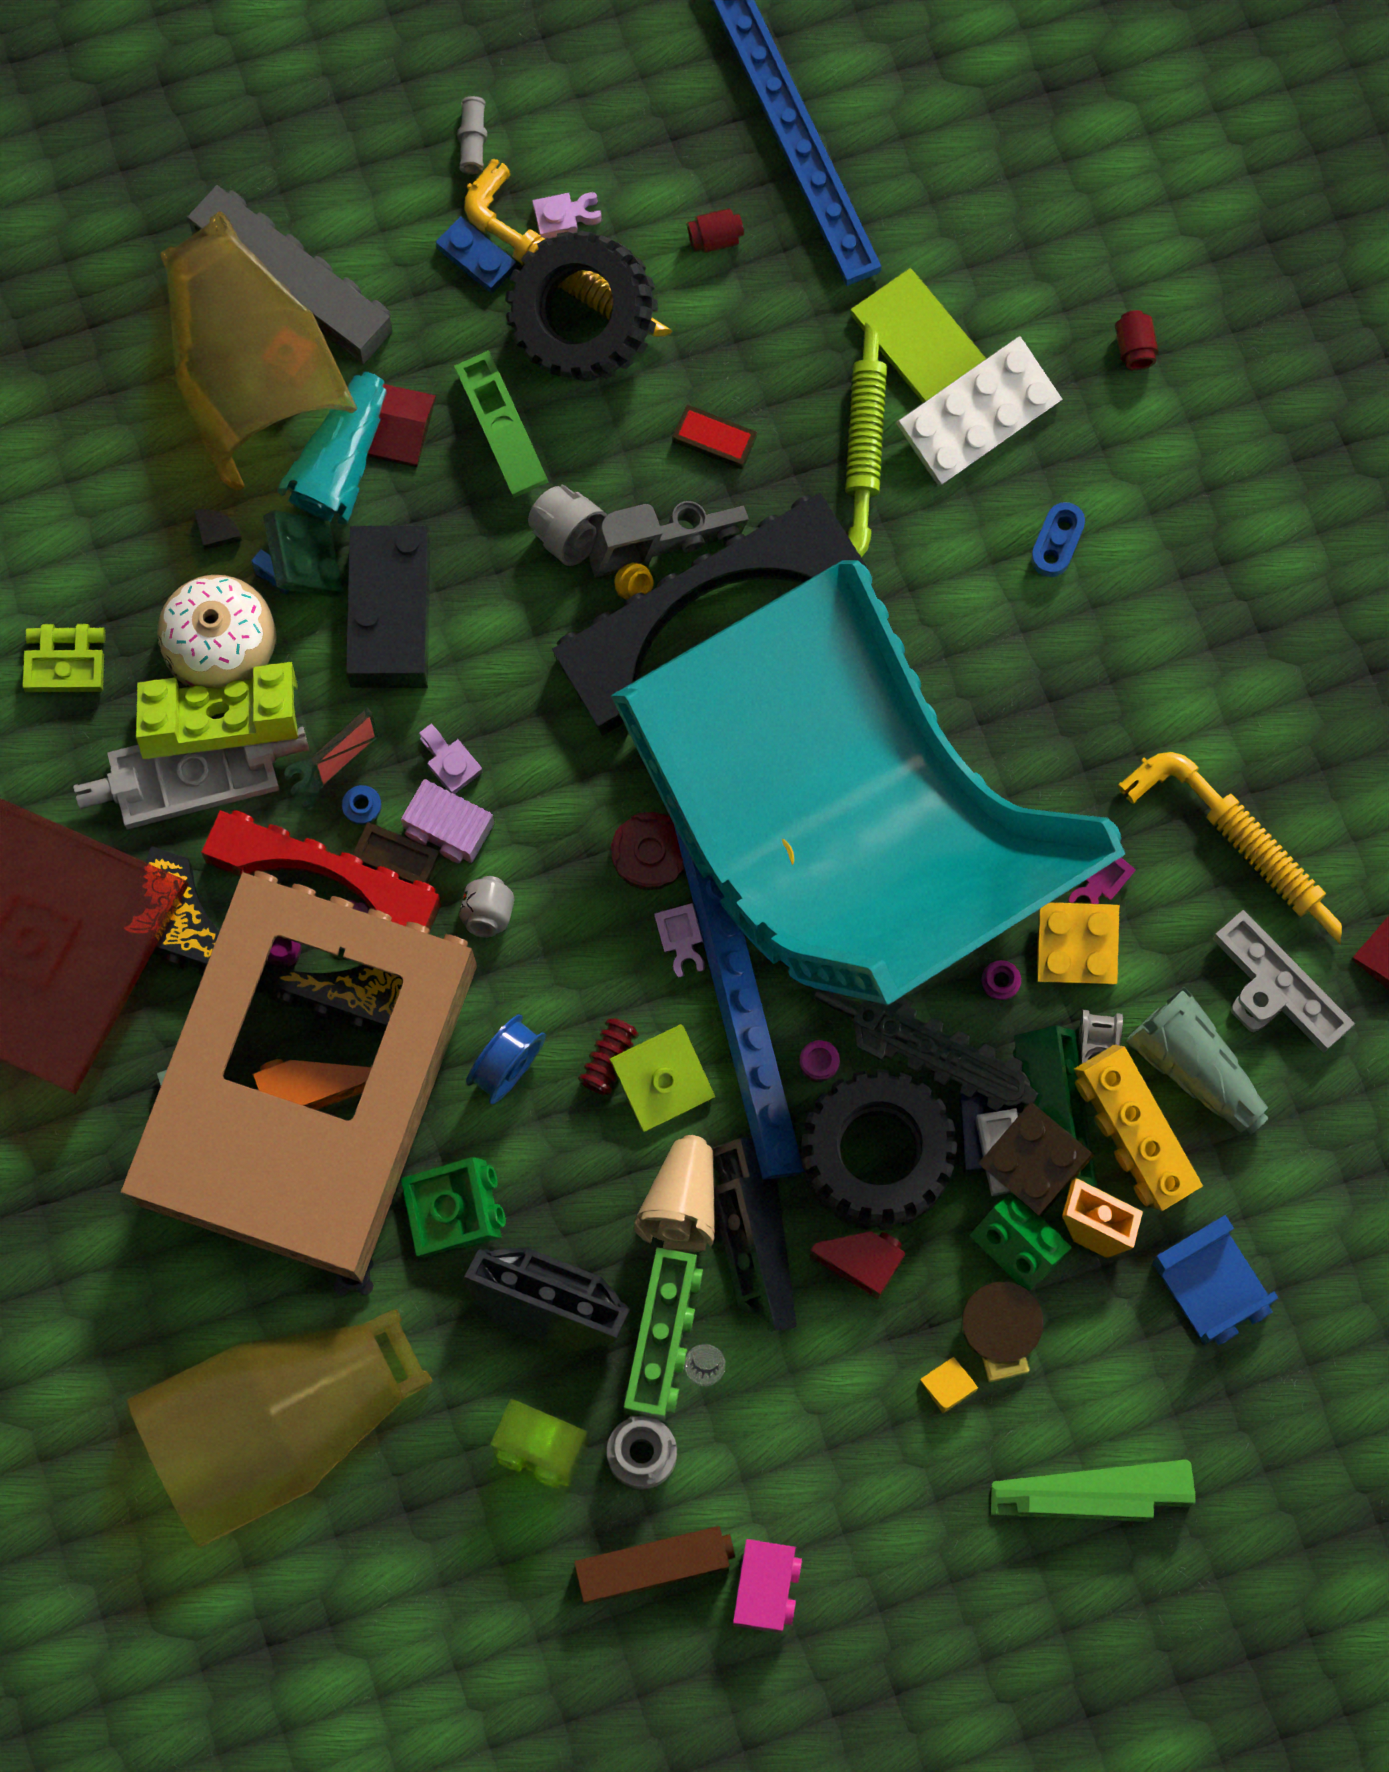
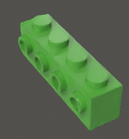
M656 1248L624 1405L626 1415L646 1416L665 1422L667 1412L675 1413L679 1389L672 1388L675 1372L683 1373L687 1349L680 1347L683 1332L691 1333L695 1309L688 1308L691 1292L699 1293L703 1269L696 1268L697 1255Z

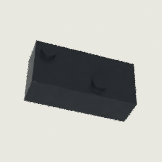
M350 526L347 677L350 688H428L430 538L427 526Z

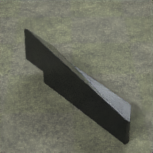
M752 1137L739 1138L712 1149L724 1183L714 1187V1207L737 1303L746 1313L757 1314L768 1323L767 1329L770 1331L792 1329L796 1327L797 1323L777 1178L762 1179Z

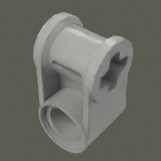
M1082 1010L1078 1039L1080 1045V1065L1112 1045L1120 1046L1123 1014L1116 1013L1114 1017L1091 1015L1089 1010Z

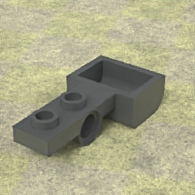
M692 501L679 503L674 508L668 524L663 526L659 525L654 508L649 504L614 511L603 520L590 552L589 562L595 578L617 573L621 567L632 562L646 566L649 565L654 556L682 549L686 553L693 552L702 548L705 544L715 541L725 544L734 536L742 534L749 518L744 506L706 515L705 510L699 504ZM678 521H687L694 529H686Z

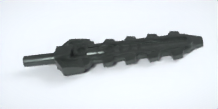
M820 989L816 991L815 1000L853 1018L857 1047L884 1061L885 1056L892 1059L899 1053L909 1058L908 1068L918 1072L923 1066H926L935 1071V1081L945 1085L952 1079L962 1084L961 1094L972 1098L978 1092L988 1097L987 1106L996 1111H999L1003 1105L1017 1106L1021 1103L1029 1104L1030 1102L1034 1104L1039 1095L1030 1086V1081L1026 1074L1022 1072V1061L1011 1057L1005 1063L995 1058L996 1049L987 1044H984L979 1050L968 1045L970 1036L959 1030L953 1036L942 1032L943 1023L934 1018H931L926 1024L917 1020V1010L911 1007L914 1003L903 997H899L888 1005L863 1000L862 1004H859L838 993Z

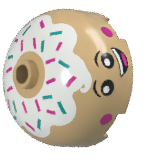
M225 575L198 577L179 587L165 603L159 617L157 629L160 651L167 667L185 686L189 685L190 687L220 688L225 687L232 681L253 679V667L268 664L277 639L274 620L263 597L244 581ZM212 615L215 623H206L205 618Z

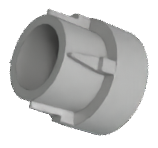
M562 484L560 487L556 486L548 489L537 499L529 513L528 523L534 529L533 533L544 542L543 546L565 565L572 566L582 562L590 555L607 514L579 492L574 493Z
M631 1416L619 1424L609 1438L607 1445L609 1467L614 1476L628 1487L634 1489L656 1487L670 1476L675 1467L677 1459L675 1438L666 1425L659 1420L646 1416ZM639 1442L648 1443L654 1450L652 1459L644 1464L635 1462L630 1456L631 1448Z

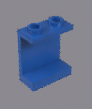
M1226 1215L1157 1255L1152 1262L1204 1346L1213 1340L1219 1346L1239 1333L1236 1326L1248 1319L1254 1325L1273 1313L1270 1306L1278 1299L1274 1291L1267 1294L1230 1236L1234 1227Z

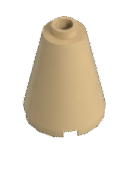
M687 1135L673 1143L635 1218L633 1227L636 1234L643 1240L651 1243L652 1237L664 1241V1249L685 1253L705 1251L707 1243L712 1246L715 1237L713 1150L703 1138Z

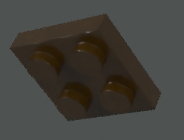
M1030 1102L978 1164L1042 1218L1071 1184L1072 1180L1078 1176L1094 1157V1154Z

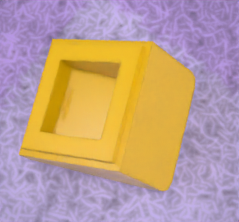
M954 1357L920 1379L942 1414L975 1393L978 1389L975 1382Z

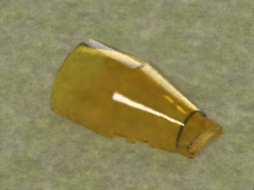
M219 211L209 218V224L177 247L173 248L170 246L160 256L168 276L176 385L219 479L229 487L241 490L245 485L232 459V455L252 435L279 420L301 412L328 408L353 413L357 410V407L313 313L305 305L301 304L290 293V290L283 283L279 282L267 270L268 268L239 240L229 218Z
M397 1309L389 1311L362 1325L242 1342L127 1399L130 1412L151 1461L181 1520L199 1547L312 1491L321 1482L320 1480L338 1462L340 1463L349 1454L348 1452L368 1435L404 1398L433 1383L428 1371L422 1370L400 1325L403 1320ZM386 1332L408 1379L397 1384L375 1339V1336Z

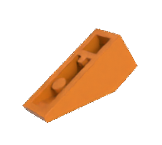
M276 1059L263 1064L260 1067L261 1071L254 1073L253 1076L259 1091L318 1110L363 1093L371 1067L297 1060L283 1062L282 1059Z

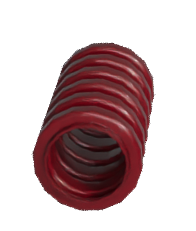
M616 1018L606 1020L607 1029L601 1030L600 1036L602 1039L601 1041H596L594 1045L597 1050L590 1053L589 1058L591 1062L585 1063L584 1070L586 1072L578 1077L584 1087L601 1095L611 1094L612 1088L610 1085L618 1080L609 1059L634 1047L632 1040L637 1039L639 1033L633 1026Z

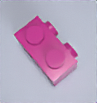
M746 1539L733 1626L782 1634L784 1624L792 1625L796 1600L788 1599L790 1582H799L802 1558L794 1557L796 1547Z

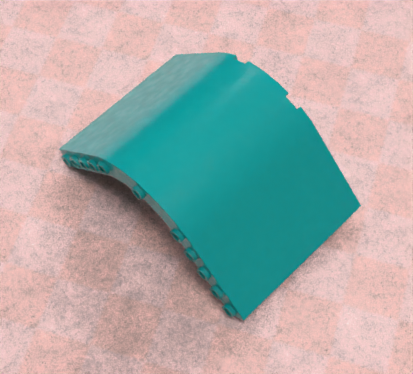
M842 560L612 694L611 697L688 853L703 878L711 875L725 898L721 899L720 904L746 937L773 964L779 960L785 963L790 968L788 969L790 977L804 985L888 1005L1125 855V852L1120 843V831L1108 818L1019 807L991 790L981 775L976 772L974 773L965 764L940 729L934 709L926 703L921 693V681L906 661L904 656L905 647L901 639L893 633L887 620L889 618L887 608L875 595L871 586L872 577L870 572L858 560ZM782 839H785L792 847L794 853L793 865Z

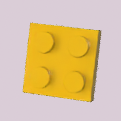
M1048 903L1040 908L1038 914L1037 982L1117 984L1120 905Z

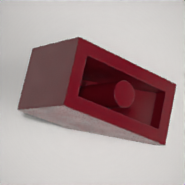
M869 1231L815 1243L810 1251V1258L878 1300L902 1263L906 1252L900 1249L902 1244L891 1235L881 1232L878 1236Z

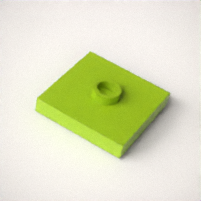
M682 1024L609 1059L643 1132L715 1097Z

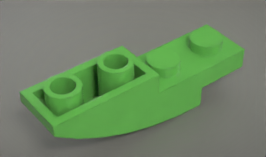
M489 350L455 365L456 372L513 497H518L549 483Z

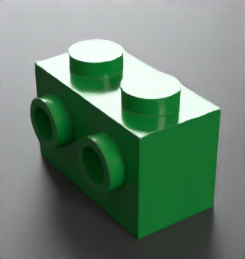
M1012 1192L999 1202L969 1235L1021 1287L1028 1291L1046 1277L1072 1248L1056 1230Z

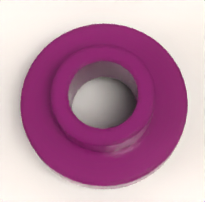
M1002 960L990 963L983 971L981 984L989 997L996 1000H1007L1019 991L1021 975L1017 967L1012 963ZM1002 975L1007 978L1008 985L998 987L994 983V978Z

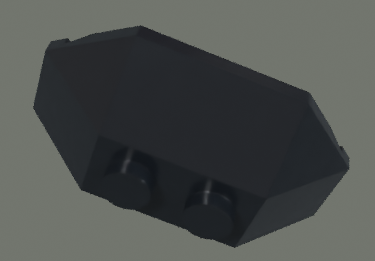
M503 1248L494 1251L478 1249L463 1279L465 1286L494 1324L569 1354L615 1343L630 1310L625 1303H621L617 1294L602 1277L529 1248Z

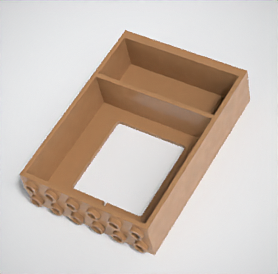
M255 871L253 876L242 872L121 1193L133 1205L362 1283L476 971L475 957L472 948L467 947L468 942L462 938L446 934L444 939L430 935V929L423 925L407 922L406 926L391 922L392 917L384 912L369 909L367 914L353 909L354 904L345 899L331 896L330 901L316 897V891L309 887L293 884L292 888L277 884L278 879L270 874ZM277 937H282L338 956L340 949L345 950L343 954L345 959L403 978L401 990L355 1115L349 1121L228 1081L223 1077L272 944Z

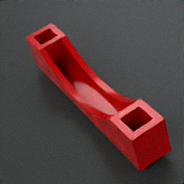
M233 810L231 814L219 811L201 851L207 864L240 877L242 872L251 875L255 871L262 872L280 869L307 871L328 877L350 889L364 900L370 909L390 915L392 917L391 922L406 926L407 922H414L431 930L441 907L439 894H436V889L427 883L414 880L413 884L398 879L399 874L391 869L378 866L374 870L362 865L363 861L352 854L341 852L340 856L326 851L327 847L318 841L305 838L304 842L291 838L290 832L284 828L269 824L268 828L253 823L254 819L251 816Z

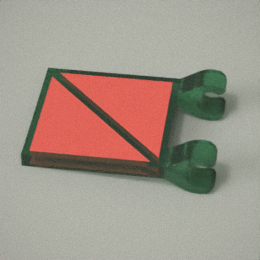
M368 708L364 709L309 760L295 762L285 769L284 776L287 780L295 773L304 775V779L297 782L291 788V796L293 798L297 797L298 793L302 791L310 793L309 799L302 803L303 809H311L318 800L321 788L378 738L373 713Z

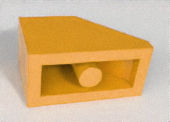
M1076 1178L1071 1182L1062 1217L1074 1242L1109 1258L1134 1248L1143 1211Z

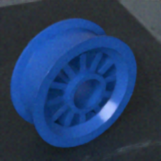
M520 1014L510 1019L496 1033L481 1052L466 1078L467 1086L475 1083L490 1095V1104L497 1103L514 1087L530 1067L545 1042L546 1034L540 1033L536 1035L522 1024L523 1017Z

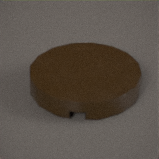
M994 1282L981 1287L969 1298L962 1314V1332L967 1345L984 1360L993 1364H1011L1024 1359L1037 1346L1043 1332V1313L1038 1301L1027 1289L1012 1282Z

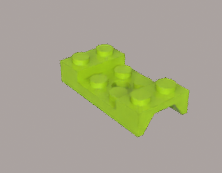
M292 662L253 667V679L232 681L225 687L206 688L204 686L179 688L176 677L138 682L136 739L142 759L298 739L294 710V690L298 689V684ZM225 713L222 718L212 719L216 714Z

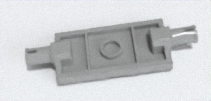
M303 726L298 728V739L142 759L139 746L135 745L107 752L111 767V773H107L108 777L80 785L76 784L74 785V791L77 794L76 799L80 810L113 800L115 804L119 803L126 829H131L278 791L279 786L273 763H276V758L310 750Z

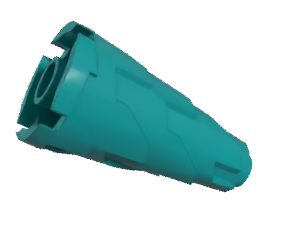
M363 372L362 376H354L339 400L336 399L322 425L311 436L298 460L294 461L288 473L280 481L277 492L281 496L285 495L287 490L292 492L288 502L331 522L334 513L340 514L337 521L338 524L345 525L348 523L360 490L358 485L366 467L367 454L381 420L379 415L387 394V390L382 387L384 384L383 379L370 372Z

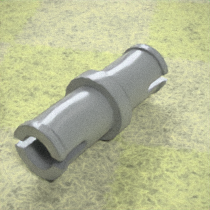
M469 96L462 99L461 102L462 124L457 134L458 141L461 143L459 169L466 174H478L483 171V144L487 141V130L484 128L485 101L480 97Z

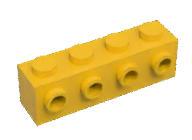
M1112 1045L1073 1069L1078 1077V1080L1075 1081L1077 1090L1086 1102L1091 1100L1098 1112V1115L1094 1116L1099 1129L1106 1137L1111 1135L1118 1148L1114 1151L1115 1157L1126 1172L1130 1170L1138 1183L1134 1185V1190L1146 1207L1150 1205L1151 1208L1164 1211L1203 1187L1125 1046Z

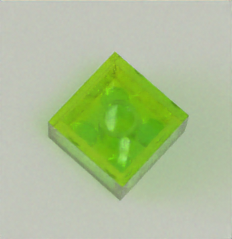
M510 1399L490 1445L496 1455L495 1458L498 1459V1464L520 1473L522 1467L534 1472L535 1480L551 1488L558 1489L560 1483L568 1487L570 1486L589 1440L587 1431L514 1399Z

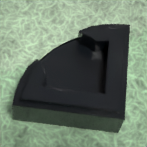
M210 509L194 510L205 550L242 541L235 523L223 513Z

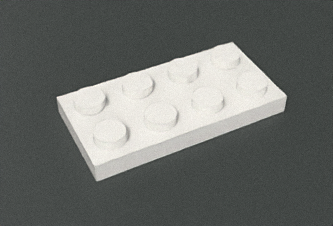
M1019 336L898 420L896 424L939 486L1057 404L1062 398L1021 336Z

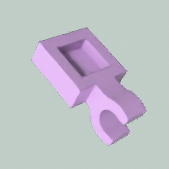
M432 724L419 733L421 742L434 755V758L427 763L428 768L449 792L456 794L483 773L482 767L458 739L448 746L442 735Z

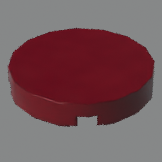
M658 812L638 813L624 824L622 823L616 830L611 843L612 863L618 875L630 886L642 890L662 889L673 884L685 871L674 823L670 816Z

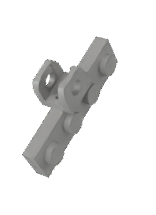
M1244 910L1213 937V940L1252 979L1231 1007L1232 1014L1249 1031L1255 1032L1264 1028L1283 1011L1325 1053L1355 1024ZM1245 1009H1246L1253 1017L1248 1016L1247 1013H1246V1011H1245Z

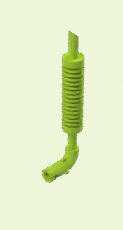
M866 322L863 360L855 362L852 371L853 385L851 387L852 399L850 403L849 450L847 452L848 464L845 492L854 496L853 526L848 529V537L861 558L868 550L871 540V529L868 528L870 497H875L880 493L879 480L881 477L882 429L884 427L885 379L887 377L886 364L878 361L879 336Z

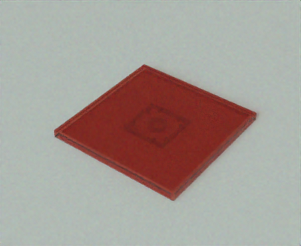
M1 798L0 1060L76 1095L189 883L185 879Z

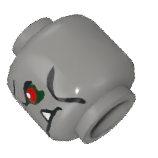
M485 876L482 879L470 882L465 888L459 910L461 922L470 933L479 937H493L497 933L502 932L510 922L515 901L513 892L504 885L501 879L493 876Z

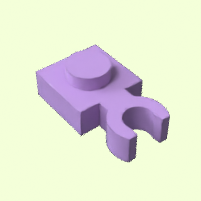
M569 193L532 200L541 238H555L558 233L567 231L578 233L577 222L595 225L602 221L601 211L588 212L585 210L587 206L597 204L596 193H585L575 202H571Z
M691 903L655 913L664 952L676 950L677 956L673 964L676 975L678 977L685 976L682 965L686 959L690 958L696 962L698 972L704 971V959L699 953L695 952L693 946L703 943L694 904Z

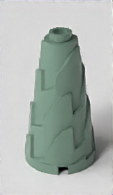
M1185 987L1172 995L1165 1005L1155 1010L1126 1040L1130 1047L1152 1066L1169 1076L1193 1099L1197 1098L1208 1109L1224 1118L1240 1133L1247 1129L1252 1134L1268 1120L1264 1113L1268 1106L1258 1095L1249 1077L1239 1066L1237 1057L1216 1032L1214 1024Z

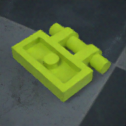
M42 624L41 628H26V643L40 644V650H24V691L103 692L104 653L102 650H89L90 643H105V628H90L89 624H77L76 628H55L54 624ZM56 643H75V650H54Z

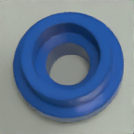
M355 786L348 790L343 797V812L346 818L355 824L364 825L367 822L371 823L381 812L382 803L380 796L369 786ZM364 798L369 801V804L365 809H357L354 806L355 802L358 799Z

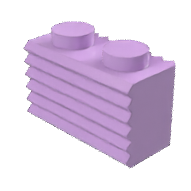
M426 779L422 781L401 818L402 826L406 829L405 835L408 838L423 845H426L427 841L441 847L439 852L456 863H460L462 859L472 863L494 826L493 814Z

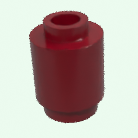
M730 208L695 216L694 221L687 222V231L693 252L702 250L703 253L737 246L739 245V237L744 236L740 214L733 215Z
M1140 310L1124 313L1121 319L1115 323L1121 360L1126 363L1127 369L1130 370L1149 368L1156 363V355L1158 354L1152 317L1143 314Z

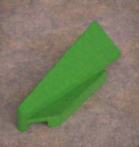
M1186 1459L994 1481L991 1486V1515L1149 1522L1154 1518V1506L1191 1507L1195 1504L1192 1467L1190 1461Z

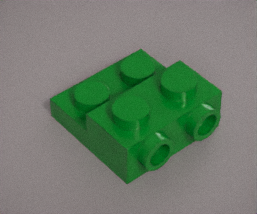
M470 1157L401 1178L417 1257L424 1258L458 1247L470 1248L502 1238L500 1228L506 1224L505 1213L501 1205L494 1202L492 1189L497 1187L498 1180L494 1168L491 1165H487L486 1160Z

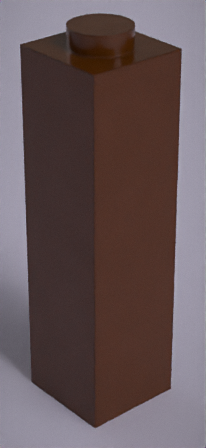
M720 1526L576 1560L574 1563L584 1605H589L728 1571L730 1568L728 1560L734 1559L735 1553L730 1534L722 1536Z

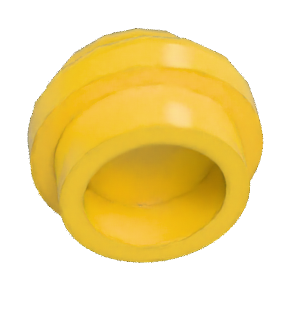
M636 562L621 567L614 580L618 595L626 600L637 593H649L652 591L654 583L648 568Z

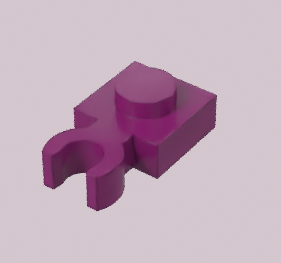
M1119 858L1085 880L1087 885L1072 891L1067 902L1074 903L1077 897L1082 895L1089 899L1090 904H1099L1098 897L1101 894L1110 901L1136 869L1124 859Z

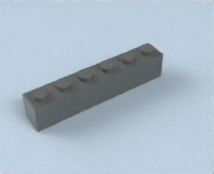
M216 185L187 217L192 234L364 364L393 332L388 309L377 300L370 302L361 295L360 288L350 279L344 278L342 280L332 273L331 266L319 256L313 258L303 251V245L290 234L282 235L275 229L274 223L261 212L255 214L248 209L246 202L236 192L230 190L227 193Z

